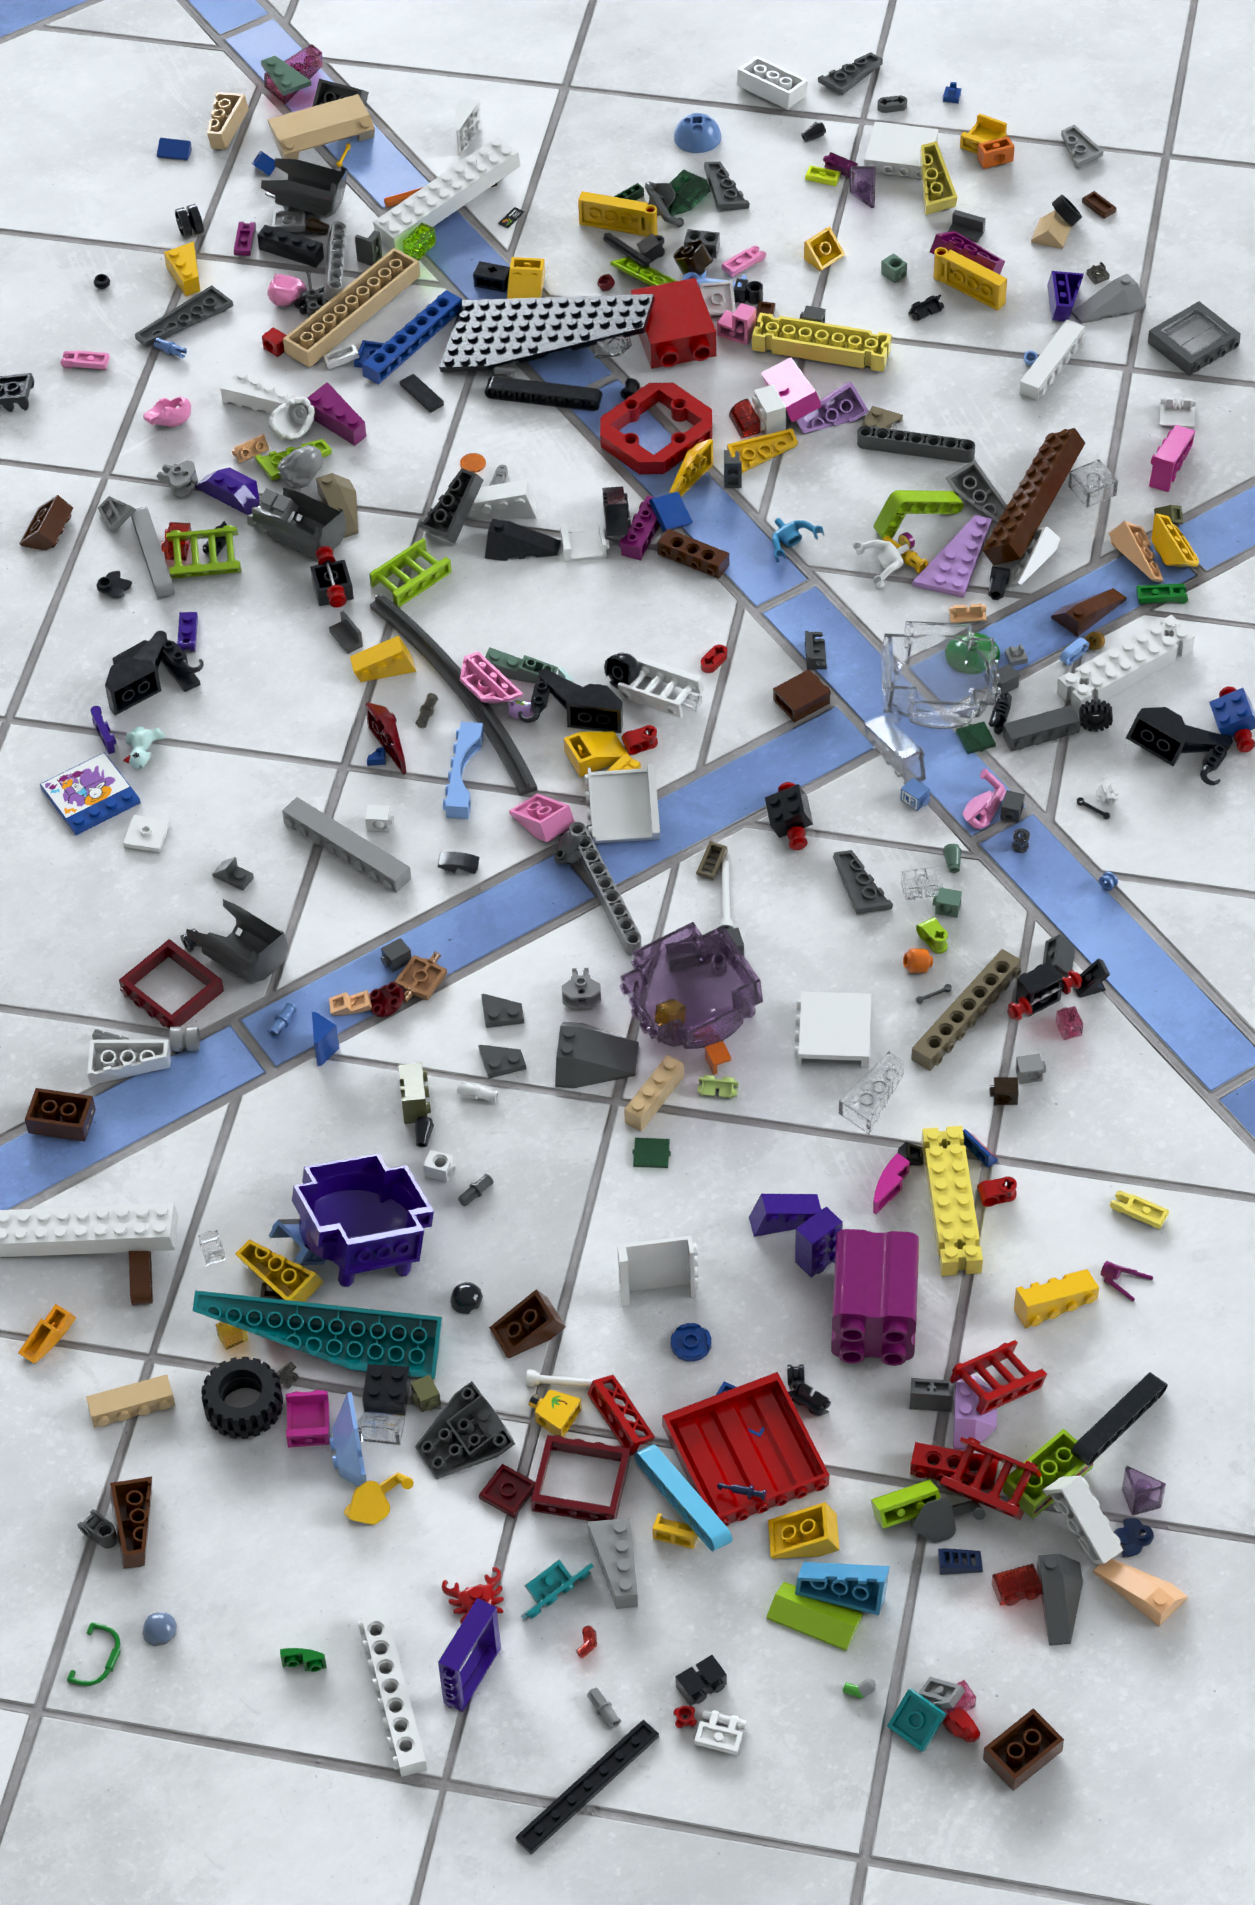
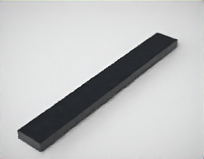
M643 1719L516 1836V1841L532 1855L659 1737V1733Z

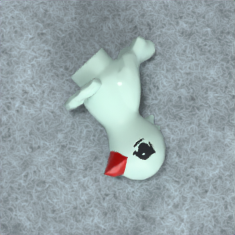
M144 727L134 728L125 736L127 739L125 740L126 743L131 745L133 750L123 761L129 763L133 768H143L151 757V752H146V750L153 741L164 739L165 734L159 728H155L153 731L150 729L145 730Z

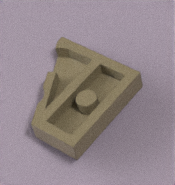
M872 406L861 426L890 429L893 423L897 421L899 423L902 422L903 415Z

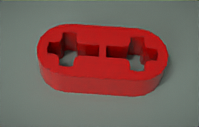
M721 644L713 646L702 657L701 670L705 673L716 671L727 659V647Z

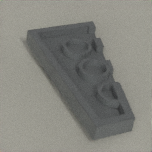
M870 52L855 59L852 64H845L837 71H830L827 76H819L818 82L843 95L882 65L883 59Z

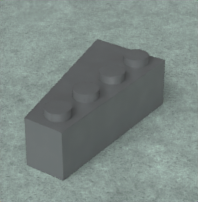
M461 468L449 484L448 490L444 495L440 496L439 502L433 509H430L427 513V518L424 522L421 521L418 526L427 533L456 543L484 479L474 472Z

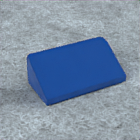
M160 138L157 157L188 160L192 151L191 142L188 140Z

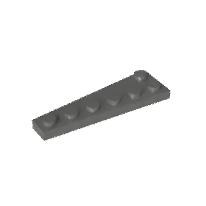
M211 285L137 332L135 339L145 347L154 344V342H158L155 340L156 338L163 340L220 312H225L233 307V301Z

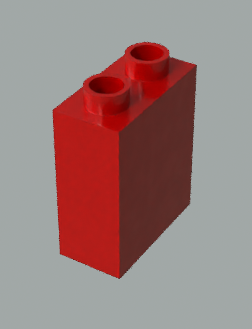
M696 278L631 290V295L654 294L655 297L645 333L639 334L651 369L672 367L676 364L695 360L704 361L710 357L717 356L716 329Z

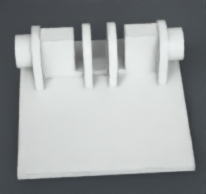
M1167 396L1161 398L1160 426L1179 425L1194 428L1196 400L1184 398V401H1182V397H1180V401H1177V397H1175V401H1173L1174 397Z

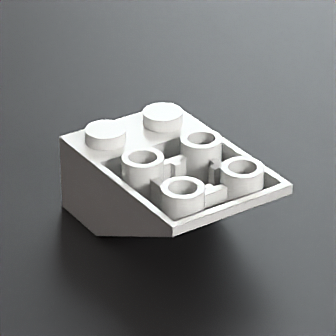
M464 96L455 105L458 155H461L467 149L469 142L474 139L475 134L482 127L480 101Z

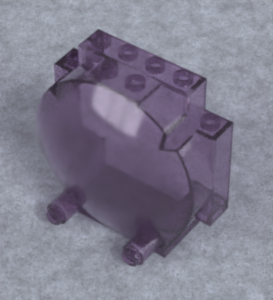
M691 922L633 951L631 964L634 970L620 976L622 983L619 985L624 995H628L630 998L629 1003L633 1008L631 1009L632 1016L635 1020L638 1019L640 1021L643 1033H648L651 1039L655 1038L658 1043L662 1042L673 1047L682 1045L685 1049H698L723 1041L740 1028L744 1023L743 1019L753 1017L756 1013L755 1006L763 1002L760 979L723 925L702 935L694 922Z

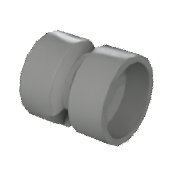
M187 1026L186 1029L170 1027L171 1052H182L184 1049H187L188 1052L199 1051V1027Z

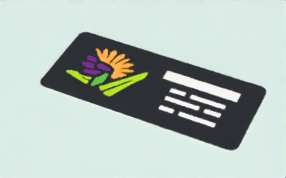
M514 207L498 224L509 228L525 212Z

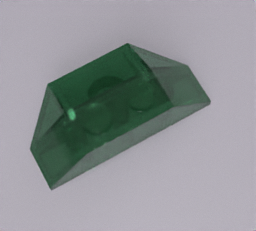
M683 169L669 183L675 190L676 196L667 210L671 216L692 210L710 192L707 180Z

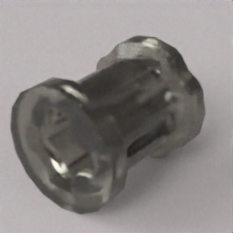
M1019 828L1014 831L1012 849L1015 852L1024 853L1029 848L1028 840L1030 833L1028 830Z

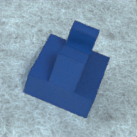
M950 82V87L946 86L943 102L959 103L962 88H957V82Z

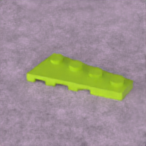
M324 439L301 444V447L311 445L318 448L323 458L332 454V449ZM292 446L286 448V451L278 453L272 451L269 452V455L262 457L261 454L256 455L255 461L271 481L282 477L279 475L280 471L277 468L282 458L298 448Z

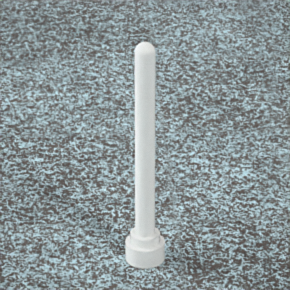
M723 860L721 863L723 919L719 922V931L734 928V922L730 918L729 862L727 860Z
M528 1370L526 1386L535 1387V1385L542 1383L590 1388L593 1380L540 1375V1373H536V1370ZM619 1382L622 1388L625 1390L626 1384L624 1382ZM611 1383L604 1384L607 1389L615 1390Z

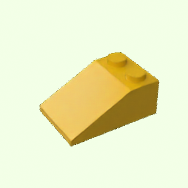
M826 1502L768 1520L770 1557L772 1559L819 1557L840 1551L837 1513Z

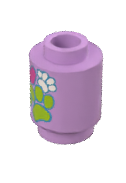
M514 700V702H510L509 716L519 719L518 712L521 711L524 717H531L533 715L531 701Z

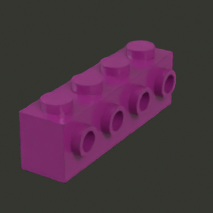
M647 496L644 502L640 503L638 513H635L633 516L631 528H628V535L620 539L619 547L621 548L622 556L642 560L660 527L649 503L655 497Z

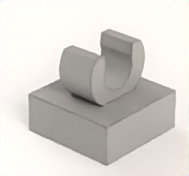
M1022 644L1005 649V656L1012 667L1028 663V657Z

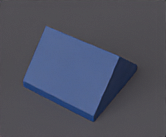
M312 1012L317 1066H322L340 1048L337 1027L319 1013Z

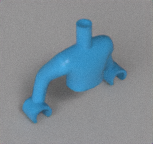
M777 518L775 524L779 529L772 534L776 562H780L779 556L786 558L784 550L781 549L780 542L784 543L787 547L798 544L802 539V535L798 531L801 528H806L813 532L814 538L818 539L817 533H822L824 536L822 526H814L805 520H795L785 525L780 518Z

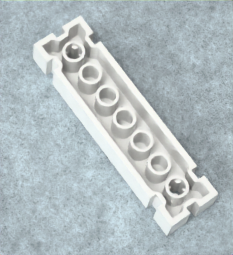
M1171 614L1160 621V626L1154 624L1075 668L1074 674L1068 672L1059 677L1057 693L1065 701L1071 700V705L1079 714V708L1086 701L1090 703L1092 699H1094V702L1097 699H1100L1101 702L1107 700L1176 661L1177 655L1183 657L1192 652L1195 636L1186 627L1180 628L1181 623Z

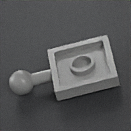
M285 206L283 207L286 211H273L272 227L294 233L305 231L306 212Z

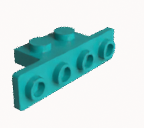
M559 1559L524 1586L537 1604L521 1615L522 1619L527 1617L533 1619L541 1613L539 1608L545 1604L548 1607L558 1600L556 1595L561 1591L565 1594L574 1587L573 1582L578 1578L582 1581L591 1574L589 1570L594 1567L593 1564L586 1565L571 1576Z

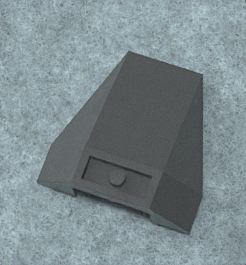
M471 1381L453 1395L415 1448L436 1479L499 1457L515 1445V1441L490 1403Z

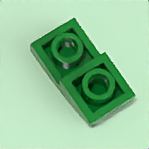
M303 1648L280 1649L283 1667H296L299 1664H304L305 1671L311 1672L327 1668L325 1654Z

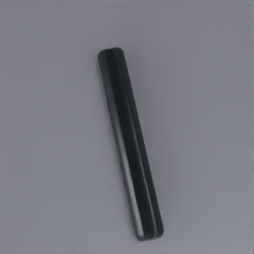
M611 233L604 234L603 240L642 267L648 268L651 261Z

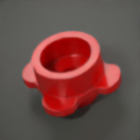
M681 1706L674 1710L677 1728H683V1726L694 1727L697 1724V1720L694 1718V1707Z

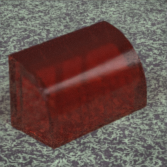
M748 398L736 403L731 408L729 417L741 439L759 434L760 419Z

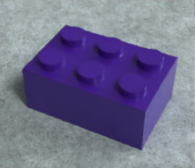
M827 1206L796 1228L795 1263L811 1278L816 1274L822 1273L832 1262L835 1263L836 1234L843 1230V1221Z

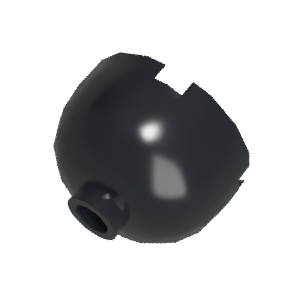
M621 652L607 658L604 671L606 677L609 676L611 679L610 684L619 689V682L630 685L639 677L640 666L634 656Z

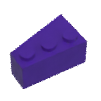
M1051 271L1047 289L1052 320H1069L1084 273Z
M761 1194L749 1215L753 1236L757 1237L795 1230L822 1209L817 1194Z

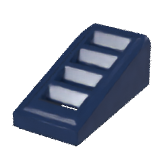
M949 1548L938 1549L937 1556L940 1575L983 1572L981 1551ZM963 1558L967 1559V1565L963 1564ZM971 1558H975L976 1565H972ZM954 1559H958L959 1564H955Z

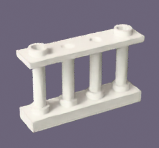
M640 657L638 660L640 666L639 677L630 685L621 682L618 684L621 698L679 718L683 717L681 704L691 692L701 695L704 691L701 676L644 657ZM645 677L653 678L645 690L636 688ZM660 682L668 683L660 695L652 693ZM675 687L684 689L675 701L667 698Z

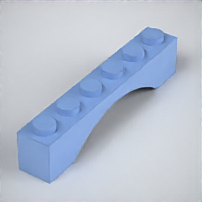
M461 722L460 729L456 730L457 743H454L453 746L455 756L451 757L452 771L448 772V782L450 783L446 785L445 789L447 799L443 800V810H446V818L469 819L471 809L470 792L464 786L461 778L464 767L469 759L482 748L484 736L483 723Z

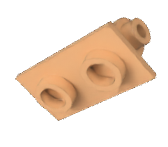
M262 434L234 447L232 454L234 457L237 456L238 463L269 450L265 435Z
M982 603L970 604L968 608L966 605H953L949 609L950 622L987 621L986 605H982Z

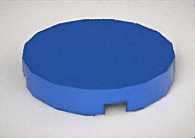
M696 1323L680 1325L671 1335L673 1354L687 1362L703 1359L711 1349L709 1331Z

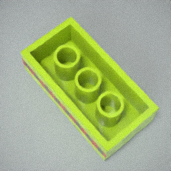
M1064 1428L1026 1460L1038 1466L1037 1469L1042 1474L1040 1478L1031 1475L1018 1503L1020 1504L1019 1507L1032 1519L1054 1502L1051 1495L1046 1496L1042 1491L1044 1488L1060 1477H1083L1093 1468V1463L1087 1466L1071 1454V1450L1077 1440ZM1017 1468L1008 1475L1003 1486V1493L1010 1499L1024 1472Z

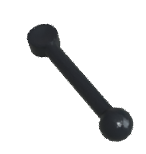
M1082 797L1077 798L1078 805L1090 808L1103 815L1104 819L1110 818L1109 812H1103L1086 803Z

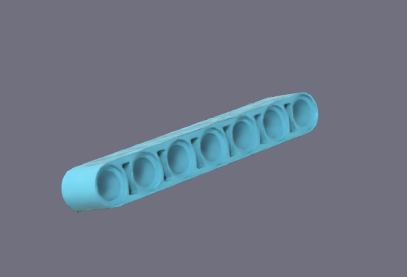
M655 1444L634 1453L638 1467L709 1550L713 1552L732 1542V1535L727 1526Z

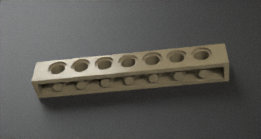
M1001 949L912 1047L911 1060L929 1071L935 1065L938 1066L946 1053H950L954 1048V1044L958 1040L961 1041L966 1031L976 1024L979 1016H983L987 1012L988 1006L997 1001L999 994L1003 990L1006 991L1010 982L1014 978H1018L1022 970L1020 968L1021 959Z

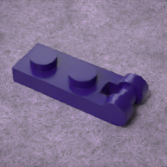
M179 612L177 645L182 650L196 651L197 612Z
M93 706L90 709L93 724L108 754L115 753L114 745L117 744L115 736L109 733L110 727L108 722L103 720L101 707Z

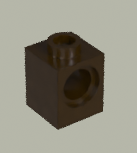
M994 1077L993 1085H990L989 1088L990 1097H993L994 1105H1018V1077Z

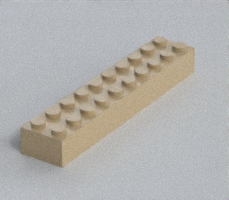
M393 248L284 337L285 354L309 368L312 367L323 355L330 352L420 277L419 261Z

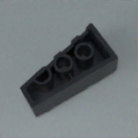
M623 486L602 488L607 536L628 535L631 521L627 493H624Z

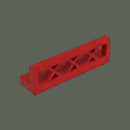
M614 1374L592 1381L587 1394L621 1446L630 1449V1456L637 1452L639 1445L654 1441V1434ZM611 1383L615 1390L607 1389L604 1384ZM614 1398L622 1400L625 1404V1407L616 1404ZM624 1415H631L636 1421L627 1420ZM635 1429L644 1432L646 1436L639 1438Z

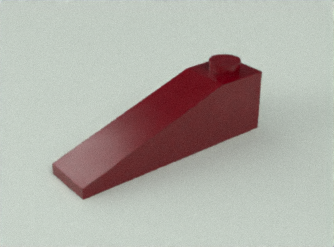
M366 703L369 730L381 746L385 747L386 753L403 775L406 774V764L395 715L392 712L390 713L384 706Z

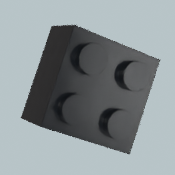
M368 1364L362 1398L364 1413L406 1415L411 1382L409 1367Z

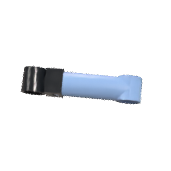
M706 270L701 275L689 272L683 276V280L696 278L698 285L700 283L727 281L705 278ZM742 275L740 279L737 278L736 282L733 281L735 302L745 303L747 299L748 303L757 305L759 301H763V284L761 282L751 281L748 283L746 275Z

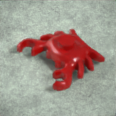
M492 1567V1572L496 1573L495 1577L484 1576L487 1585L478 1584L473 1587H466L462 1592H460L457 1582L451 1589L446 1587L448 1584L447 1580L442 1582L441 1588L443 1593L458 1599H449L448 1601L449 1604L460 1607L454 1609L453 1613H466L460 1620L461 1624L477 1598L493 1606L504 1601L503 1597H497L503 1590L502 1586H498L497 1589L493 1590L502 1577L501 1571L497 1567ZM495 1606L497 1607V1613L504 1612L502 1608Z

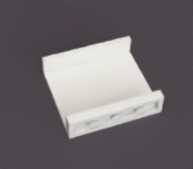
M691 1236L617 1245L619 1290L622 1307L630 1306L631 1291L689 1284L691 1298H695V1289H698L697 1244L692 1243Z

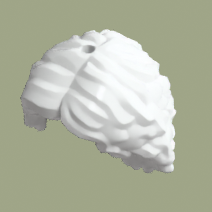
M304 396L291 398L271 413L269 419L270 429L276 437H280V440H297L311 428L315 409L310 404L308 398Z

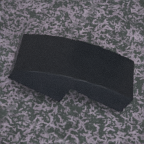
M441 852L437 867L455 873L458 868L475 874L478 870L480 857L462 852Z

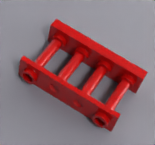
M1016 1340L1003 1343L998 1348L967 1362L958 1363L952 1369L953 1373L949 1381L954 1383L963 1379L979 1397L976 1410L980 1415L1040 1389L1045 1381L1047 1373L1043 1369L1035 1372L1030 1371L1013 1353L1018 1344ZM1008 1359L1024 1377L1020 1379L1015 1378L1000 1361ZM993 1366L1009 1384L1000 1385L985 1368ZM977 1372L990 1385L993 1391L985 1392L970 1375Z
M961 1437L959 1441L966 1447L954 1475H951L950 1478L943 1475L940 1484L947 1490L1021 1521L1024 1512L1018 1503L1031 1475L1038 1478L1041 1477L1042 1474L1037 1469L1038 1466L1029 1461L1025 1463L982 1446L980 1441L975 1438L969 1437L966 1439ZM977 1451L984 1454L985 1457L973 1483H970L968 1486L962 1483L963 1480L961 1478L973 1452ZM996 1459L1003 1462L1004 1465L992 1491H989L987 1494L981 1491L982 1488L980 1486L992 1460ZM1012 1467H1015L1024 1472L1011 1500L1008 1499L1005 1502L1000 1499L1001 1496L999 1495Z

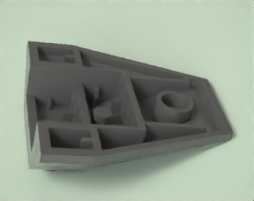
M563 1022L560 1025L556 1056L555 1087L578 1088L635 1076L639 1042L584 1023Z

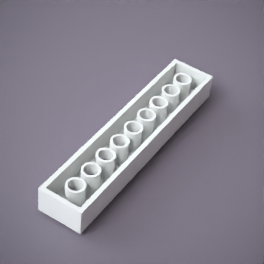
M495 137L373 221L375 231L380 232L381 240L390 248L402 249L519 168L521 165L518 151L500 137Z
M174 1203L0 1210V1257L175 1250L179 1215Z

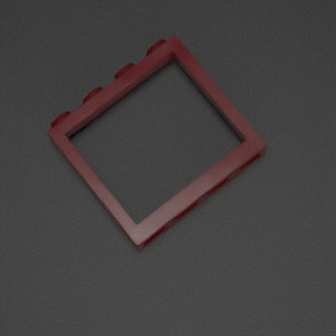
M170 939L119 979L120 991L124 993V997H129L137 1007H142L151 1018H156L163 1027L166 1026L169 1029L170 1027H181L224 991L223 982L220 977ZM168 957L206 985V987L173 1014H170L135 986L138 981Z
M547 1435L531 1498L532 1511L586 1521L617 1519L630 1464V1449L619 1445H605L601 1442L592 1443L582 1439H568L560 1435ZM555 1450L620 1461L610 1506L541 1495L551 1451Z

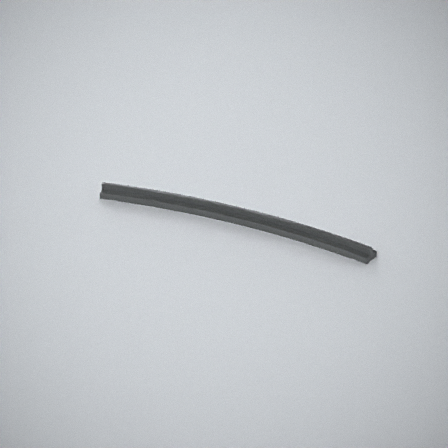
M376 594L375 601L370 604V609L391 625L432 665L461 699L478 723H483V731L506 767L519 795L537 791V785L529 768L497 715L488 703L481 702L459 681L461 675L459 666L404 611L384 595Z

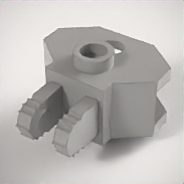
M188 460L173 466L165 464L162 467L163 472H158L156 476L161 482L168 483L169 487L172 488L173 495L179 498L190 494L198 483L194 462Z
M572 968L571 980L562 985L563 1004L571 1009H589L601 1002L600 983L590 978L589 968H584L582 976H578L577 969Z

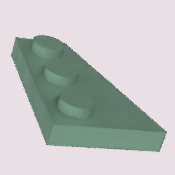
M274 55L261 60V66L283 96L311 86V80Z

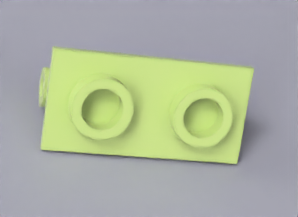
M704 1075L703 1078L698 1077L699 1083H702V1085H698L697 1093L715 1096L716 1089H719V1097H737L738 1089H734V1087L739 1085L738 1081H734V1078L723 1077L722 1080L715 1079V1076Z

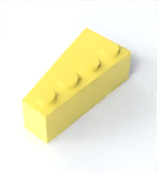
M937 141L921 145L920 164L925 215L956 207L958 197Z

